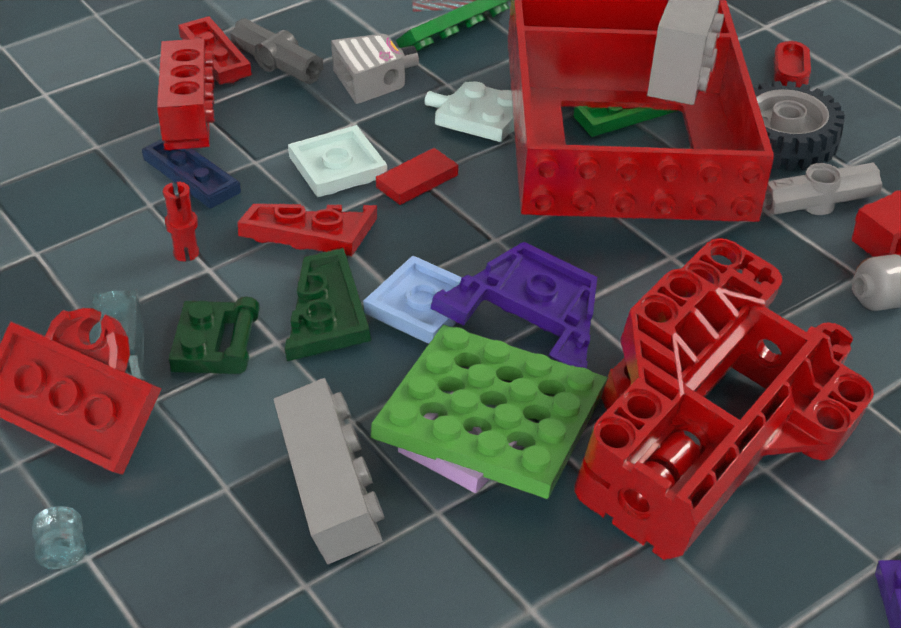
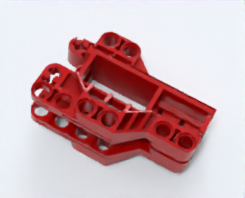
M716 238L707 242L681 269H673L666 273L630 309L624 332L620 339L624 358L613 369H610L601 396L607 411L594 425L585 457L575 482L576 496L584 505L603 518L606 514L613 517L612 524L643 546L646 542H649L654 546L652 552L663 560L683 556L764 455L802 452L810 458L822 461L835 456L856 429L874 395L873 387L869 381L844 365L851 351L850 345L853 341L850 332L836 323L829 322L822 323L816 328L811 326L806 332L768 309L781 286V273L772 264L739 244L724 238ZM711 256H724L727 259H729L732 264H720L713 260ZM763 339L772 341L777 345L781 354H775L766 348ZM731 368L766 389L741 420L705 398ZM684 431H688L696 436L701 445L696 444L689 436L685 435Z

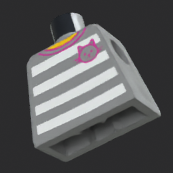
M386 34L331 41L333 71L356 104L401 89L405 85V68L418 66L419 64L418 53L414 45L397 48Z

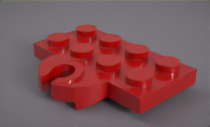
M81 308L69 312L66 310L61 311L52 320L45 336L10 321L0 343V418L109 471L123 475L162 388L126 373L130 350L128 336L121 323L116 318L105 314L101 320V335L95 343L91 344L89 340L90 331L94 325L100 322L101 312L93 308Z

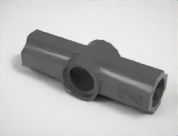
M243 18L236 22L233 31L230 33L231 42L235 46L254 55L256 62L264 71L272 72L279 68L310 85L318 80L319 74L324 69L323 58L300 47L296 38L287 30L273 33Z

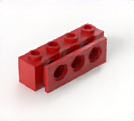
M204 38L161 41L157 110L165 150L210 147V123L215 122L213 105H215L213 91L214 59L213 52L206 51Z

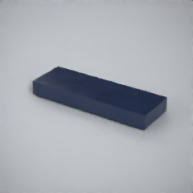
M161 139L142 149L143 159L176 184L177 182L188 184L190 194L210 209L241 193L239 181L192 148L165 150L164 141Z

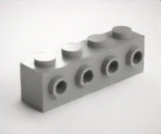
M322 378L274 398L310 534L326 563H333L383 542L377 522L385 518L374 491L367 494L365 486L372 484L373 481L363 457L356 458L354 452L362 450L353 425L351 423L345 425L344 420L350 418L351 414L341 391L333 394L326 379Z

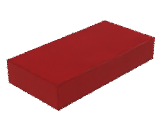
M432 148L376 176V188L401 205L458 176V164L436 148Z

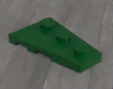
M344 248L304 257L297 287L298 299L296 309L292 311L290 320L292 327L290 338L286 339L284 349L287 361L371 341L370 329Z

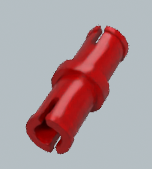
M177 182L179 195L175 196L173 183H169L163 188V196L165 197L167 208L165 227L171 233L173 256L178 261L186 262L184 248H188L191 261L198 257L199 247L197 246L195 233L198 227V219L195 212L192 211L190 187L184 182Z

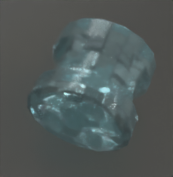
M56 506L45 509L34 517L31 523L32 535L36 541L34 545L35 559L39 565L47 569H66L76 565L84 558L86 542L81 534L83 524L82 517L78 511L71 507Z

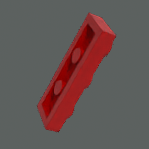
M210 16L178 25L179 35L182 40L204 38L206 51L213 52V75L219 85L234 83L241 78L252 75L251 63Z

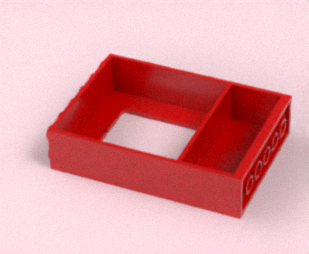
M511 0L508 52L521 215L760 221L774 153L726 0H719L717 13L724 14L720 36L716 40L715 49H717L714 68L710 72L706 92L698 91L694 105L647 96L658 25L669 0ZM561 107H622L625 109L643 107L655 110H679L683 113L691 149L566 145Z

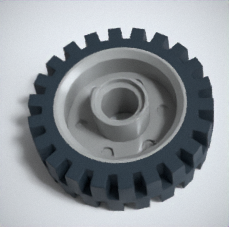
M773 81L772 87L767 83L759 84L758 88L753 86L774 153L772 168L779 169L780 165H785L786 170L795 171L796 165H799L801 170H807L811 164L823 163V161L829 162L833 155H836L843 134L845 114L844 111H841L842 106L839 102L834 103V98L831 95L823 96L824 91L818 88L810 91V85L802 84L800 88L795 87L796 82L789 81L787 86H782L781 81Z

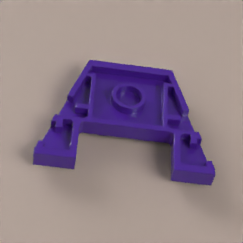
M522 242L488 262L486 269L473 277L470 275L462 277L460 284L446 292L442 289L437 292L432 298L430 309L464 326L483 300L489 301L501 307L504 311L513 313L537 325L542 330L559 336V340L548 355L550 359L570 366L587 369L588 361H586L591 336L589 333L594 311L597 277L526 242Z

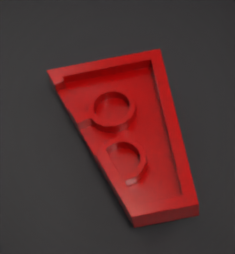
M252 204L238 221V236L252 238L261 243L274 242L290 245L299 250L312 249L328 252L344 248L346 256L352 257L377 220V205H363V212H342V205H327V208L323 210L306 211L305 207L301 204Z

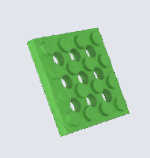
M443 324L372 422L370 438L433 460L439 458L481 472L485 478L548 499L601 399L608 377L583 367L564 364L550 359L543 354H534L510 346L502 341L491 340L469 333L462 328ZM461 366H467V367H470V368H469V369H465V368H462ZM502 380H510V381H512V382H511V383H508V382H504V381H502ZM443 391H453V393L448 394ZM545 393H548V394H553V395H555V396H554V397H551V396H547V395H544V394H545ZM485 405H495V406H497V407H496V408H490V407H487V406H485ZM427 413L438 414L435 420H429L423 416ZM528 419H537L540 420V422L535 423L529 421ZM473 427H479L482 430L479 435L471 434L468 431H473ZM517 441L516 446H523L525 449H515L509 443Z

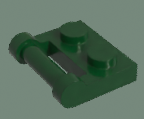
M247 296L237 299L236 302L184 301L168 359L170 371L241 374L245 372L249 362L247 346L252 323L258 319L260 311L259 302ZM226 323H235L230 347L226 348L224 352H219Z

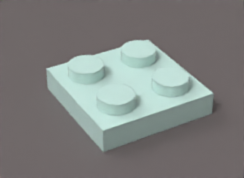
M357 125L288 144L290 159L317 197L331 195L341 190L371 183L376 180V176L387 171L386 162Z

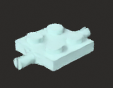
M465 81L452 95L446 96L432 91L426 94L425 105L439 108L435 113V125L502 142L508 134L515 132L511 90H497L486 87L480 82Z

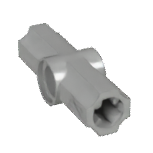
M816 163L807 168L806 175L769 181L762 209L767 216L803 209L811 214L826 215L834 210L836 203L879 195L882 189L880 170L874 163L840 169L830 164Z

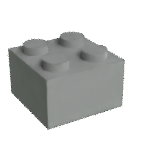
M719 0L668 1L658 25L647 96L694 105L698 91L706 92L710 72L713 71L717 55V49H715L716 40L720 36L724 14L717 13Z

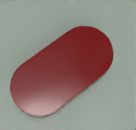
M785 41L778 44L774 54V80L781 81L782 86H787L788 81L796 82L795 87L799 88L802 84L808 85L811 73L809 48L796 41Z

